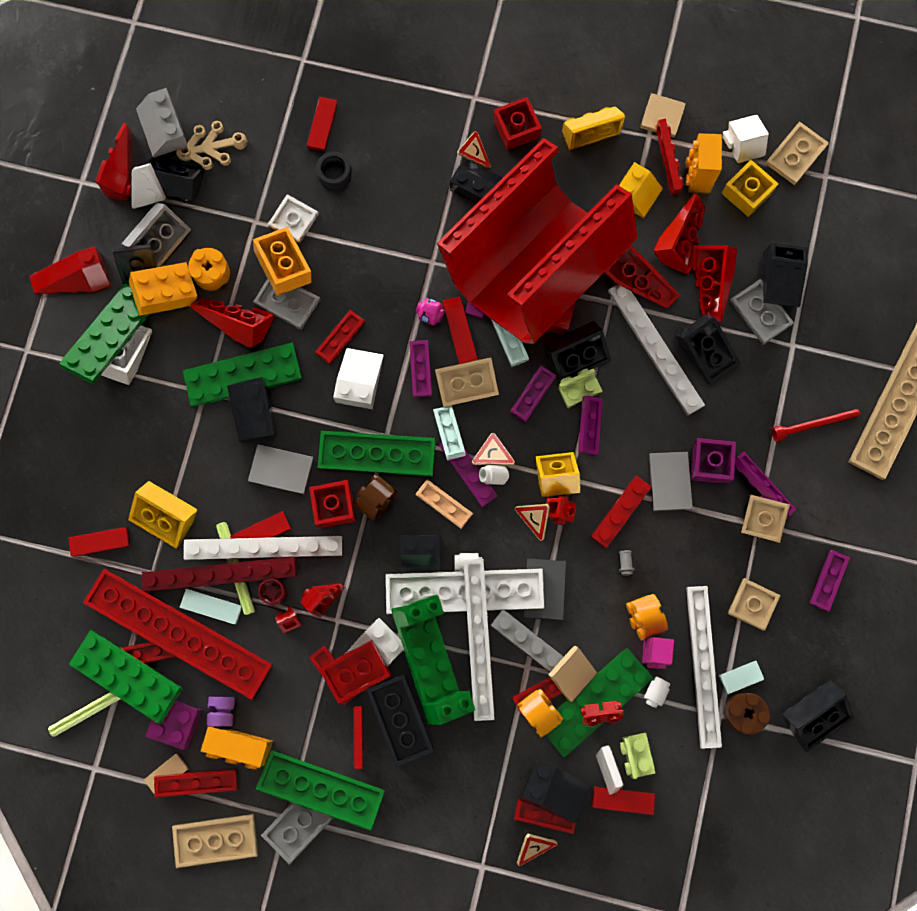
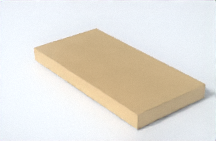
M254 814L172 826L176 868L258 856Z

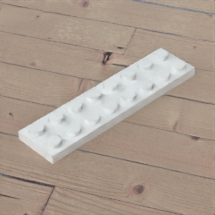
M542 569L484 571L487 611L544 609ZM464 571L386 574V614H392V608L436 594L439 596L444 612L467 611Z

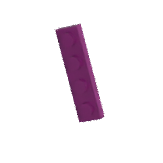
M441 442V443L439 444V447L441 448V450H442L443 453L445 454L444 447H443V444H442V442ZM465 450L466 456L449 461L480 506L484 507L497 498L498 495L490 484L480 481V470L477 465L472 464V458Z
M745 451L735 459L736 469L746 476L749 483L761 493L763 498L790 504L787 518L791 516L796 508Z

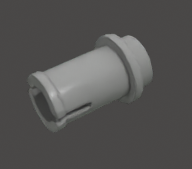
M630 550L619 552L621 565L619 572H621L622 576L633 575V571H635V568L632 567V552Z

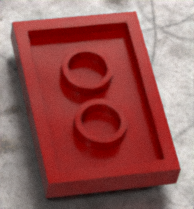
M373 640L362 644L319 668L338 704L392 675Z

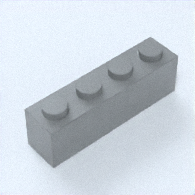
M502 610L491 624L494 630L549 673L564 658L505 610Z

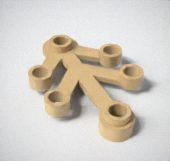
M214 121L211 125L212 130L204 142L196 146L199 139L206 135L204 127L197 125L194 127V135L187 143L188 146L178 149L177 156L185 162L193 160L202 165L205 170H209L213 167L212 160L209 157L202 158L197 155L205 153L226 166L231 162L227 153H219L216 149L233 145L236 149H244L247 146V139L243 133H235L232 138L213 142L224 129L220 121Z

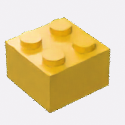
M750 160L725 185L722 194L749 217L773 194L778 183L755 162Z

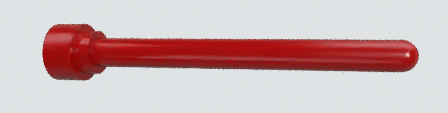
M855 409L790 427L775 426L771 428V434L775 442L782 441L793 433L858 417L860 411Z

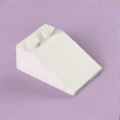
M140 326L101 375L130 385L138 371L152 334V329Z
M347 348L333 396L335 402L373 409L384 355Z
M378 618L346 653L373 640L384 662L389 667L404 649L401 639Z

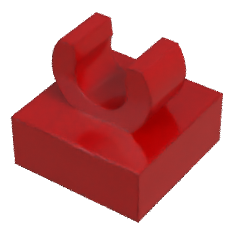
M287 607L288 612L284 614L278 611V616L275 617L283 634L301 626L300 619L291 607Z

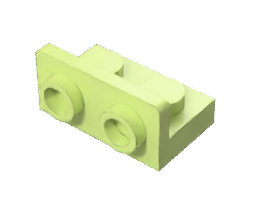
M587 368L578 372V376L573 378L569 376L561 380L558 389L567 408L581 403L583 396L594 397L602 393V389L594 375V369L588 370Z
M646 733L622 737L620 748L622 755L626 754L627 763H624L627 775H630L632 779H637V777L654 774L655 769Z

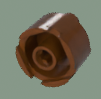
M375 474L370 479L369 485L367 487L363 486L358 491V498L353 504L374 521L385 513L389 508L390 501L395 500L398 491Z
M738 693L730 697L726 702L724 718L732 730L743 734H756L766 727L770 720V714L766 702L760 696L753 693ZM745 710H749V717H744Z

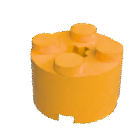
M203 248L193 252L189 261V272L202 289L215 291L228 282L230 268L220 251L213 248Z
M654 594L626 603L627 610L632 615V618H629L630 624L633 629H637V634L641 641L668 630L665 614L661 613L659 609L661 605Z
M539 689L517 705L531 726L536 728V732L542 738L561 724L563 718L554 706L551 705L552 702L546 694Z

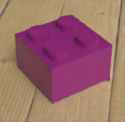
M697 438L693 442L690 480L724 484L731 483L734 480L736 442Z
M175 701L162 724L151 720L145 737L182 750L189 749L202 709Z

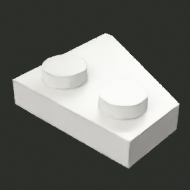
M151 163L132 169L133 209L163 201L166 198Z

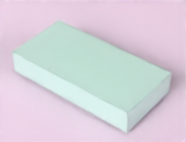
M757 661L719 675L726 694L764 680Z

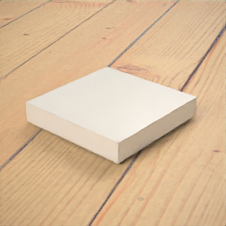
M286 195L269 221L268 226L276 231L288 227L295 242L300 244L319 213L293 197Z
M605 746L599 750L596 758L611 795L619 791L623 786V782L609 746Z

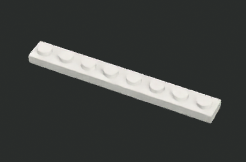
M620 285L609 289V295L687 416L704 407L705 404L632 291Z
M342 536L184 540V560L342 556Z
M464 560L472 694L475 707L474 721L494 720L484 560Z
M707 586L687 587L700 748H720L722 743Z

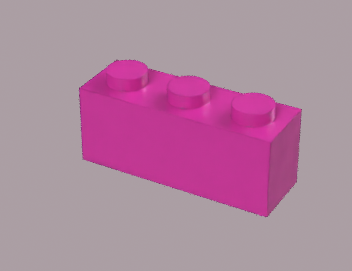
M656 637L645 639L642 663L647 664V668L662 669L666 668V665H672L674 640Z

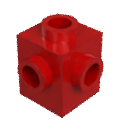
M563 496L547 498L546 504L550 506L548 518L554 520V524L565 525V522L573 523L576 503L570 502L568 497Z

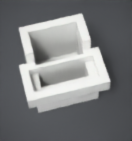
M758 115L729 122V129L723 132V139L729 149L733 148L732 154L737 163L765 156L769 134Z

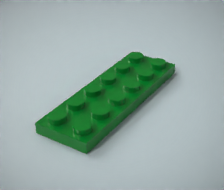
M124 284L60 361V368L91 384L97 381L149 316V314L139 316L130 285Z
M293 342L183 370L192 408L228 399L227 386L238 382L263 377L265 378L267 388L302 380Z
M321 431L317 468L319 470L433 477L435 438Z
M93 630L89 631L69 663L70 666L158 724L163 723L183 689Z
M626 648L599 671L572 702L566 700L556 709L563 720L561 724L545 736L560 754L565 757L604 723L602 722L596 726L583 725L581 708H584V705L598 704L599 710H603L602 703L617 701L621 702V706H623L654 678L632 652Z
M273 750L269 754L256 790L369 831L372 830L385 792L383 789Z

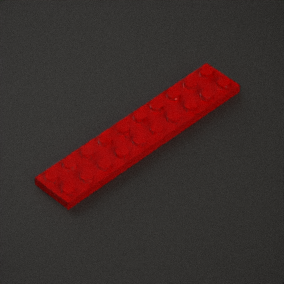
M103 569L83 602L85 605L251 700L254 699L273 666L270 662L106 569Z

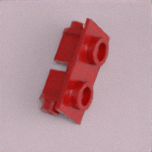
M621 702L602 703L603 710H599L598 704L584 705V708H581L583 725L596 726L602 722L616 723L623 719L624 713Z

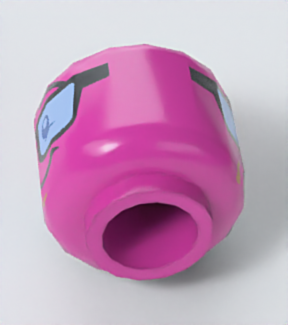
M426 298L422 303L419 302L416 308L418 319L433 326L437 322L440 323L445 312L440 302Z

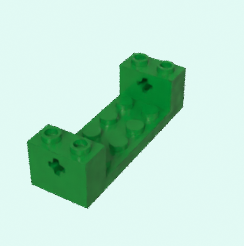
M438 594L426 596L392 608L393 618L427 723L442 725L475 711L470 691H459L435 616L444 614Z

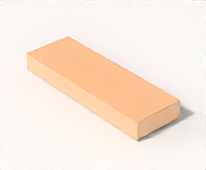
M426 480L415 494L461 530L473 515L472 512L429 480Z

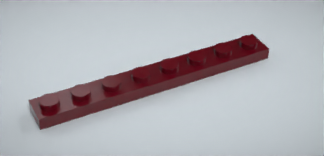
M296 557L142 572V590L150 592L297 577Z

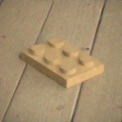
M799 121L765 164L795 185L829 143Z
M491 358L435 370L443 407L499 395Z

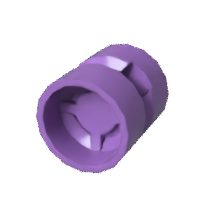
M208 697V708L211 711L207 714L206 725L233 726L234 715L231 713V710L234 709L235 697Z

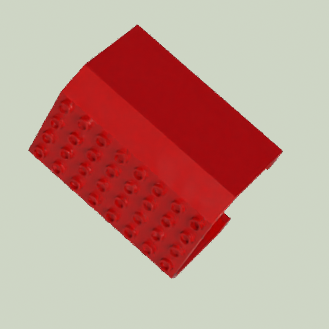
M545 138L437 242L453 284L468 302L521 342L534 344L638 238L632 194L616 184L587 213L572 203L557 185L551 159L559 152V149Z

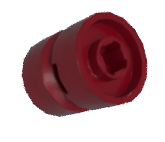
M267 579L260 584L258 595L264 603L271 606H279L287 598V588L276 579Z

